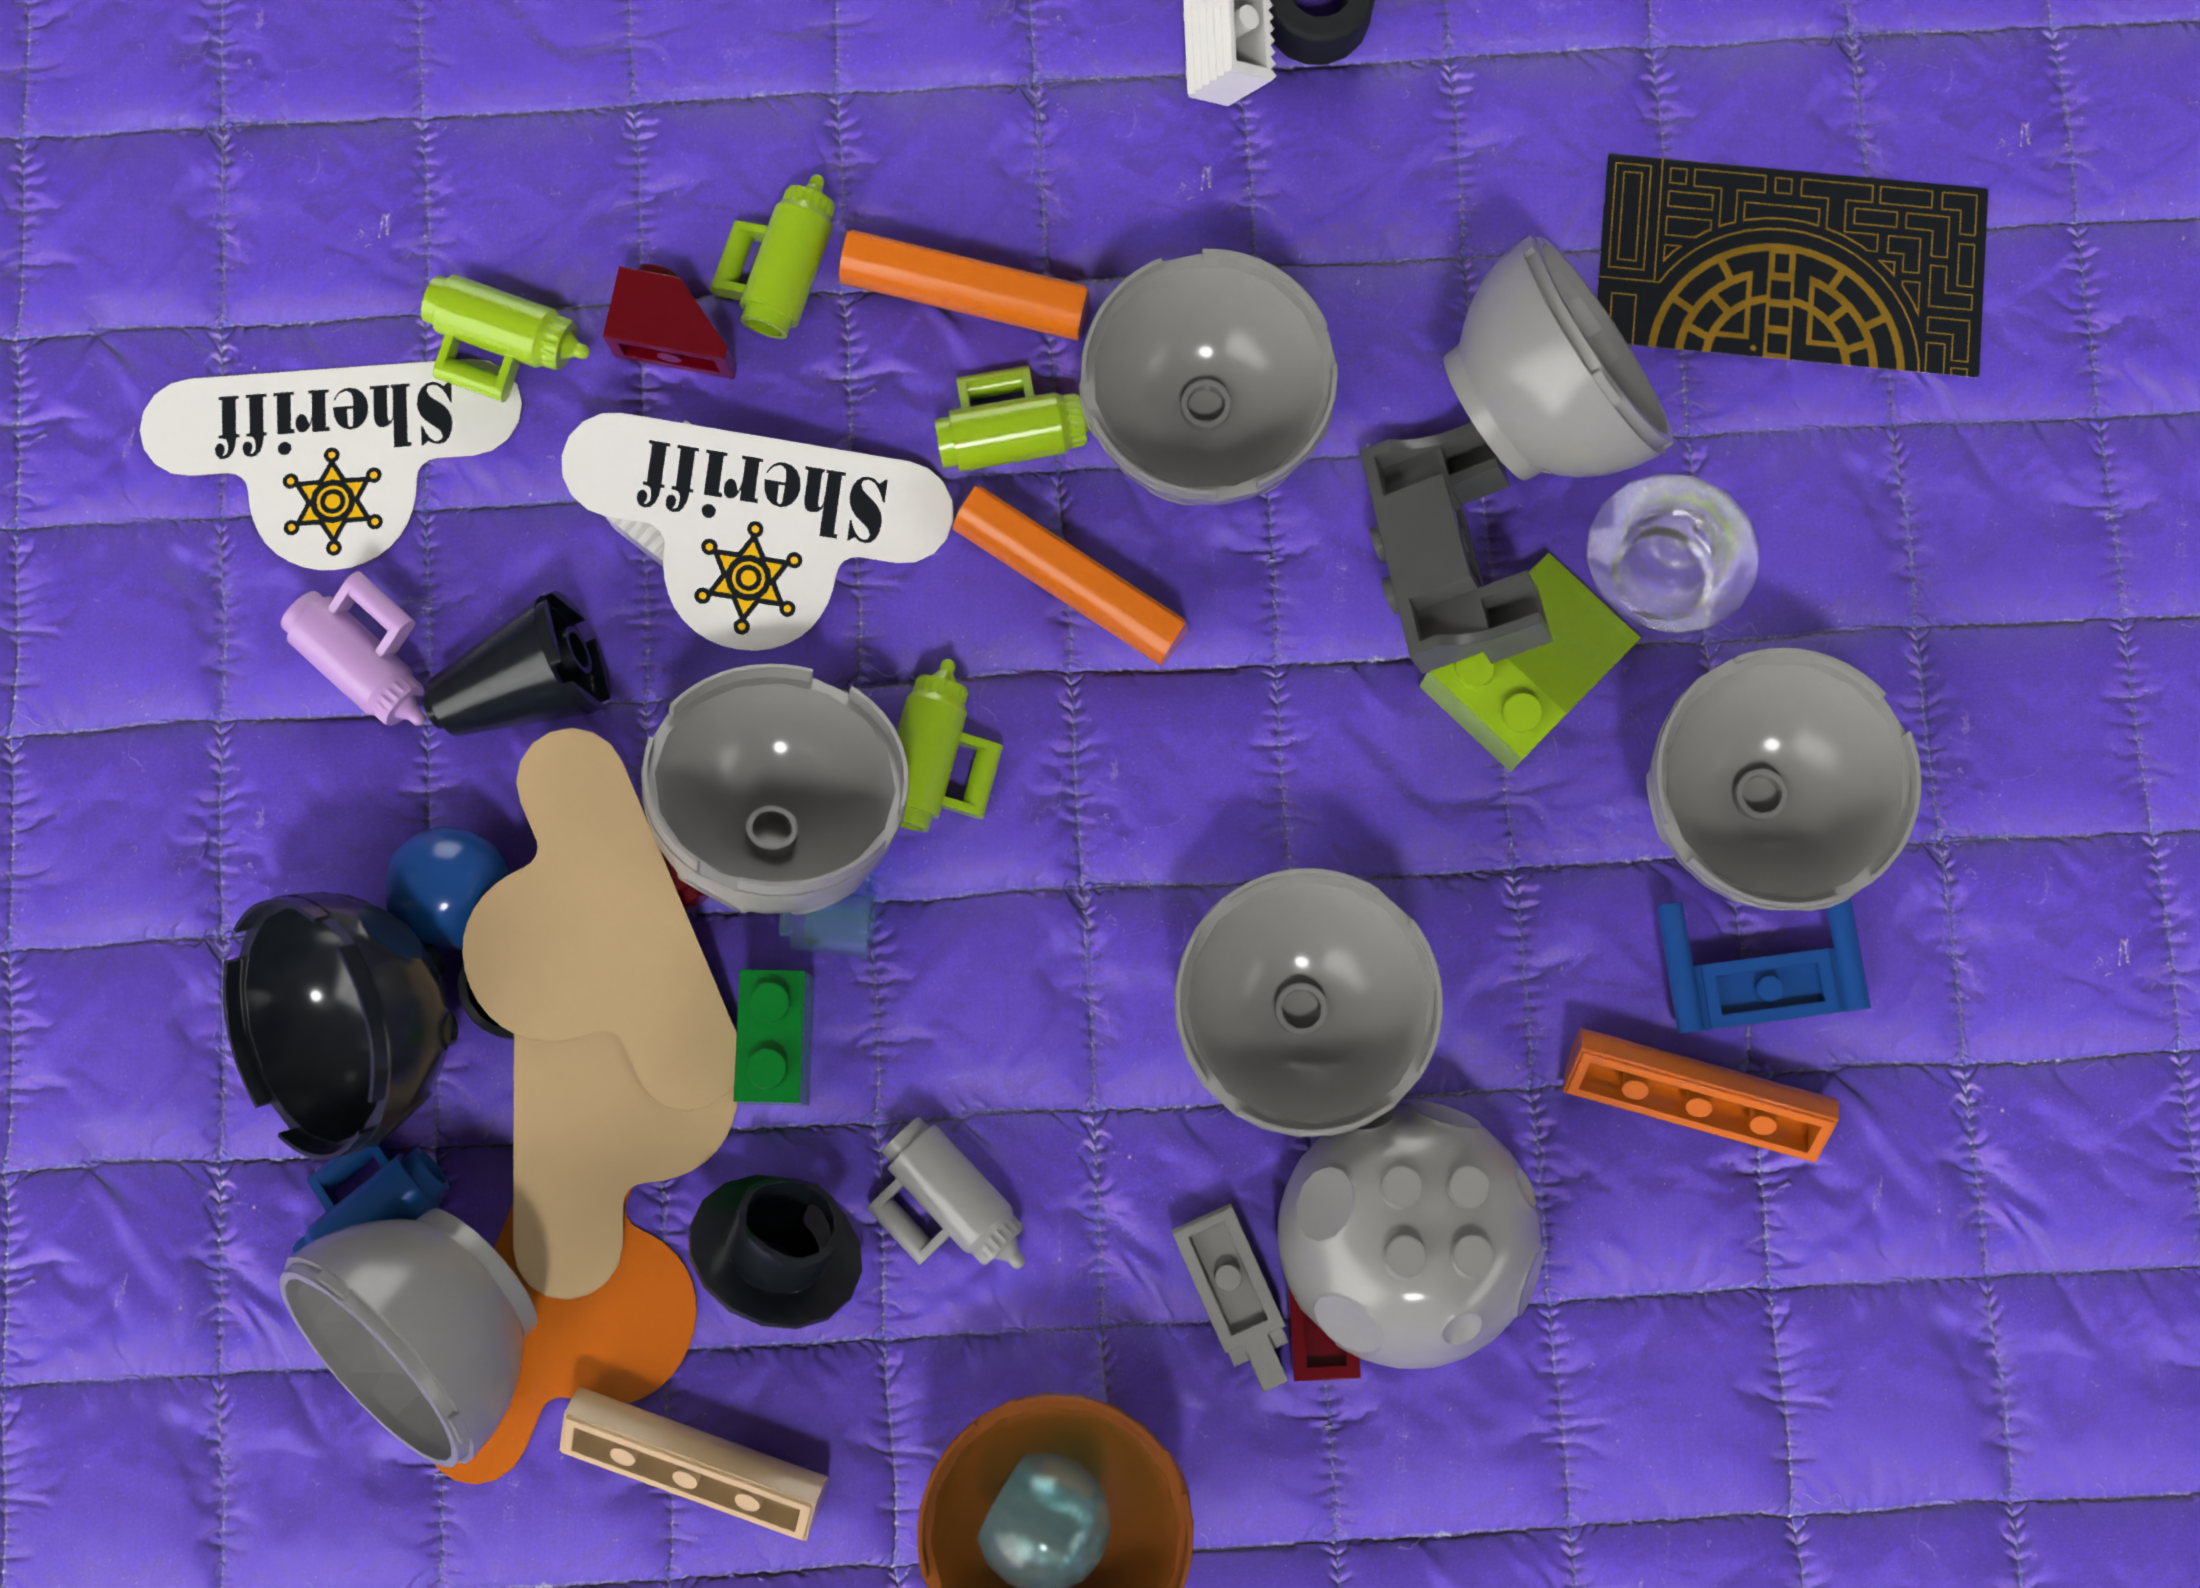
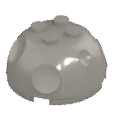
M1202 249V254L1162 261L1161 257L1139 268L1124 279L1109 294L1092 321L1082 353L1079 383L1080 404L1085 421L1092 435L1099 440L1107 456L1129 479L1144 487L1149 493L1163 500L1181 505H1224L1267 493L1283 483L1312 454L1324 438L1332 419L1333 406L1336 400L1338 364H1336L1329 331L1327 330L1328 324L1315 301L1300 284L1278 267L1262 259L1245 253L1223 249Z
M1768 648L1738 655L1736 658L1726 661L1697 678L1675 701L1658 733L1650 769L1646 774L1649 804L1657 833L1662 843L1669 847L1677 861L1703 886L1732 902L1773 911H1815L1830 908L1847 901L1862 888L1881 876L1899 856L1910 837L1919 811L1922 780L1920 759L1911 731L1906 733L1884 699L1887 693L1867 675L1846 662L1820 652L1800 648Z
M755 664L732 668L705 678L688 688L669 705V714L666 715L654 736L648 738L641 769L642 800L657 846L677 871L679 879L740 913H791L799 915L817 911L839 902L854 893L861 886V882L883 861L904 819L909 792L908 764L901 739L885 713L861 691L851 686L848 693L813 678L814 669L788 664Z
M1318 868L1289 869L1264 875L1240 886L1212 906L1195 928L1181 956L1174 988L1176 1028L1186 1059L1202 1085L1234 1115L1262 1129L1296 1137L1333 1136L1351 1132L1369 1124L1394 1108L1421 1078L1428 1066L1438 1041L1443 1014V993L1437 962L1427 939L1414 919H1411L1374 885L1345 873Z
M1411 1101L1408 1104H1397L1394 1108L1369 1124L1361 1126L1354 1131L1333 1136H1321L1300 1158L1284 1190L1278 1217L1277 1238L1283 1273L1289 1289L1303 1313L1307 1314L1336 1343L1335 1345L1344 1351L1368 1362L1397 1369L1436 1368L1463 1360L1490 1344L1516 1317L1522 1316L1534 1292L1544 1259L1545 1246L1542 1243L1541 1219L1535 1193L1528 1177L1523 1172L1512 1152L1488 1129L1483 1127L1477 1119L1451 1107L1427 1101Z

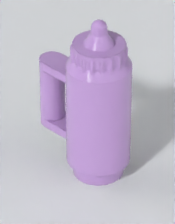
M360 571L352 573L344 581L334 598L331 596L323 597L317 591H311L298 598L287 609L282 617L281 627L288 633V643L364 713L376 716L381 722L389 726L395 725L404 719L417 726L425 722L426 716L419 709V703L424 696V688L413 677L412 669L396 655L414 628L415 621ZM354 602L360 605L388 631L382 641L349 612Z

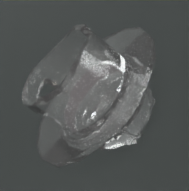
M1660 473L1630 481L1604 501L1589 528L1587 563L1597 590L1619 614L1647 629L1682 634L1713 627L1741 607L1757 580L1760 547L1750 518L1727 492L1698 477Z

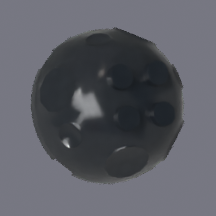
M314 892L277 896L258 902L243 913L233 929L235 933L246 931L239 957L224 961L222 983L223 1008L228 1039L238 1072L249 1097L256 1108L268 1104L273 1106L290 1129L278 1133V1137L294 1151L304 1156L325 1160L342 1155H350L367 1147H376L433 1095L432 1088L441 1072L447 1049L457 1041L458 1025L450 1011L447 991L442 979L445 972L443 956L434 944L423 945L410 927L391 912L351 895Z

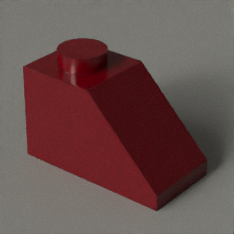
M642 264L639 270L619 266L603 332V338L615 357L724 378H735L737 367L727 346L680 277H676L673 271L654 264Z

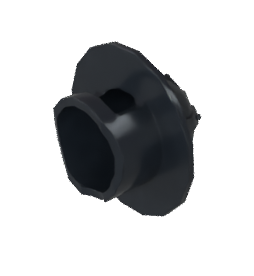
M753 1175L725 1182L702 1200L688 1229L689 1259L703 1288L729 1312L760 1326L799 1329L827 1321L851 1300L862 1273L860 1241L846 1215L837 1207L833 1197L818 1184L801 1179Z

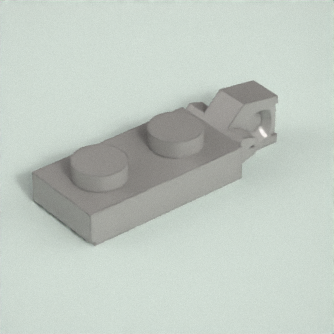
M1231 1203L1171 1230L1224 1353L1229 1354L1234 1367L1250 1361L1264 1392L1288 1382L1274 1350L1289 1343L1283 1330L1285 1324Z

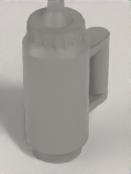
M919 1116L885 1146L881 1153L891 1162L887 1169L896 1179L867 1209L919 1266L950 1237L964 1252L973 1254L981 1264L987 1265L993 1259L1008 1262L1016 1269L1024 1266L1025 1257L1019 1251L1017 1236L1024 1228L1022 1223L1013 1215L1012 1206L936 1124L929 1127ZM903 1187L941 1226L942 1230L932 1240L893 1199Z

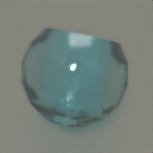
M1053 1452L1026 1454L1020 1460L995 1500L979 1531L977 1541L987 1565L1006 1583L1019 1588H1069L1085 1580L1099 1564L1105 1553L1111 1535L1110 1505L1098 1480L1078 1461Z

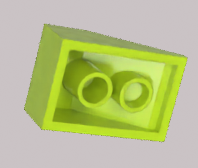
M1550 553L1529 571V574L1539 589L1553 642L1492 664L1485 653L1482 652L1427 672L1419 685L1424 692L1509 772H1512L1641 639L1636 632Z

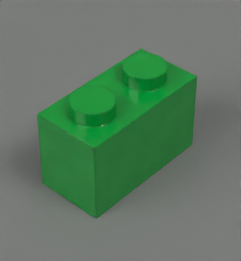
M740 969L734 1102L749 1105L809 1106L815 978L806 971Z

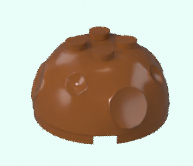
M1044 1392L1015 1398L975 1418L950 1442L932 1470L919 1508L917 1526V1550L922 1578L927 1588H1184L1193 1555L1194 1521L1190 1504V1492L1184 1474L1174 1456L1145 1425L1115 1405L1082 1394Z

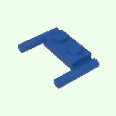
M1849 898L1847 901L1826 908L1833 948L1693 966L1683 902L1658 905L1657 912L1678 1034L1870 1009L1871 1004L1852 899Z

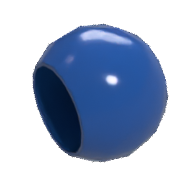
M448 826L422 830L396 849L389 862L385 888L387 911L406 923L423 945L434 944L441 953L463 951V937L468 919L474 907L492 886L511 873L497 847L477 832Z

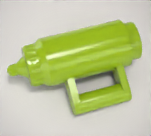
M813 175L806 186H789L785 190L782 201L775 205L768 226L744 221H734L709 289L721 297L739 300V305L743 309L740 318L741 323L761 335L774 339H786L790 328H795L799 324L833 230L831 219L834 214L835 204L828 196L823 194L824 179L821 175ZM753 241L760 242L761 245L747 283H738Z
M452 274L448 278L436 275L430 281L424 293L421 306L422 320L432 324L436 333L444 335L433 368V377L505 402L511 393L520 363L534 368L544 366L553 370H561L566 366L570 358L586 359L590 354L588 346L579 343L576 339V323L569 318L560 316L557 310L457 274ZM461 342L503 356L504 359L499 374L456 360Z
M1029 365L956 377L961 408L949 410V417L934 419L943 469L958 466L959 472L1063 455L1072 448L1085 446L1087 444L1086 433L1090 430L1084 418L1079 394L1060 395L1052 392L1034 395ZM1024 391L1025 395L1023 398L970 406L969 401Z
M944 659L940 664L939 670L933 675H919L913 691L906 696L897 729V734L906 753L909 775V792L901 828L918 832H929L932 819H939L941 809L977 819H984L1003 745L963 732L968 714L965 707L968 689L956 682L954 676L955 663L951 659ZM959 745L976 750L962 801L945 796Z

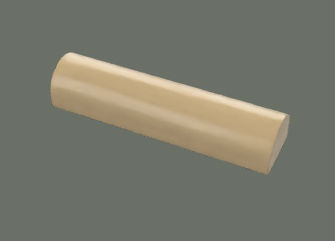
M583 1387L577 1389L564 1412L559 1449L561 1453L801 1541H807L829 1481L828 1476Z

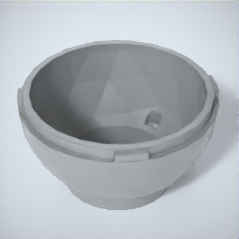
M1530 235L1526 239L1522 238L1496 262L1482 280L1469 305L1462 328L1460 343L1444 355L1443 361L1449 381L1472 423L1499 460L1516 477L1523 481H1528L1541 473L1576 478L1606 476L1637 467L1664 454L1665 449L1674 444L1670 423L1648 377L1617 326L1583 278L1552 243L1544 237L1533 239Z
M437 1208L427 1210L415 1220H377L343 1227L315 1239L290 1256L284 1266L285 1271L282 1272L279 1279L281 1296L297 1327L336 1379L387 1431L421 1457L443 1467L453 1468L458 1462L468 1464L493 1436L507 1413L520 1378L523 1341L537 1326L538 1317L527 1291L503 1258L471 1227L447 1211Z

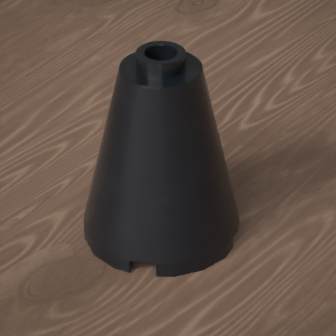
M555 590L546 595L539 596L430 678L427 684L428 693L423 697V704L428 718L436 728H444L453 736H461L595 713L606 707L601 702L610 699L609 673L596 638L584 642L575 626L585 621L580 610L566 595Z

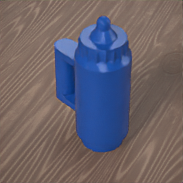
M382 1141L376 1147H367L350 1155L332 1158L307 1178L309 1186L326 1212L308 1226L306 1235L294 1244L292 1248L293 1254L315 1239L343 1227L377 1220H415L427 1210L434 1209L441 1203L440 1195L450 1188L449 1181L435 1161L418 1147L408 1155L398 1153L393 1157ZM375 1158L381 1168L339 1201L334 1190Z

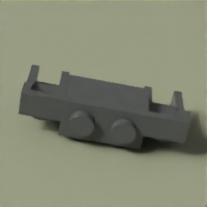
M1472 422L1437 435L1406 440L1388 439L1360 450L1378 525L1370 528V536L1382 563L1387 562L1390 576L1382 579L1384 594L1392 612L1395 615L1400 614L1409 656L1422 674L1482 652L1485 653L1492 664L1553 642L1539 589L1528 570L1484 586L1463 504L1510 487L1504 464L1491 450Z

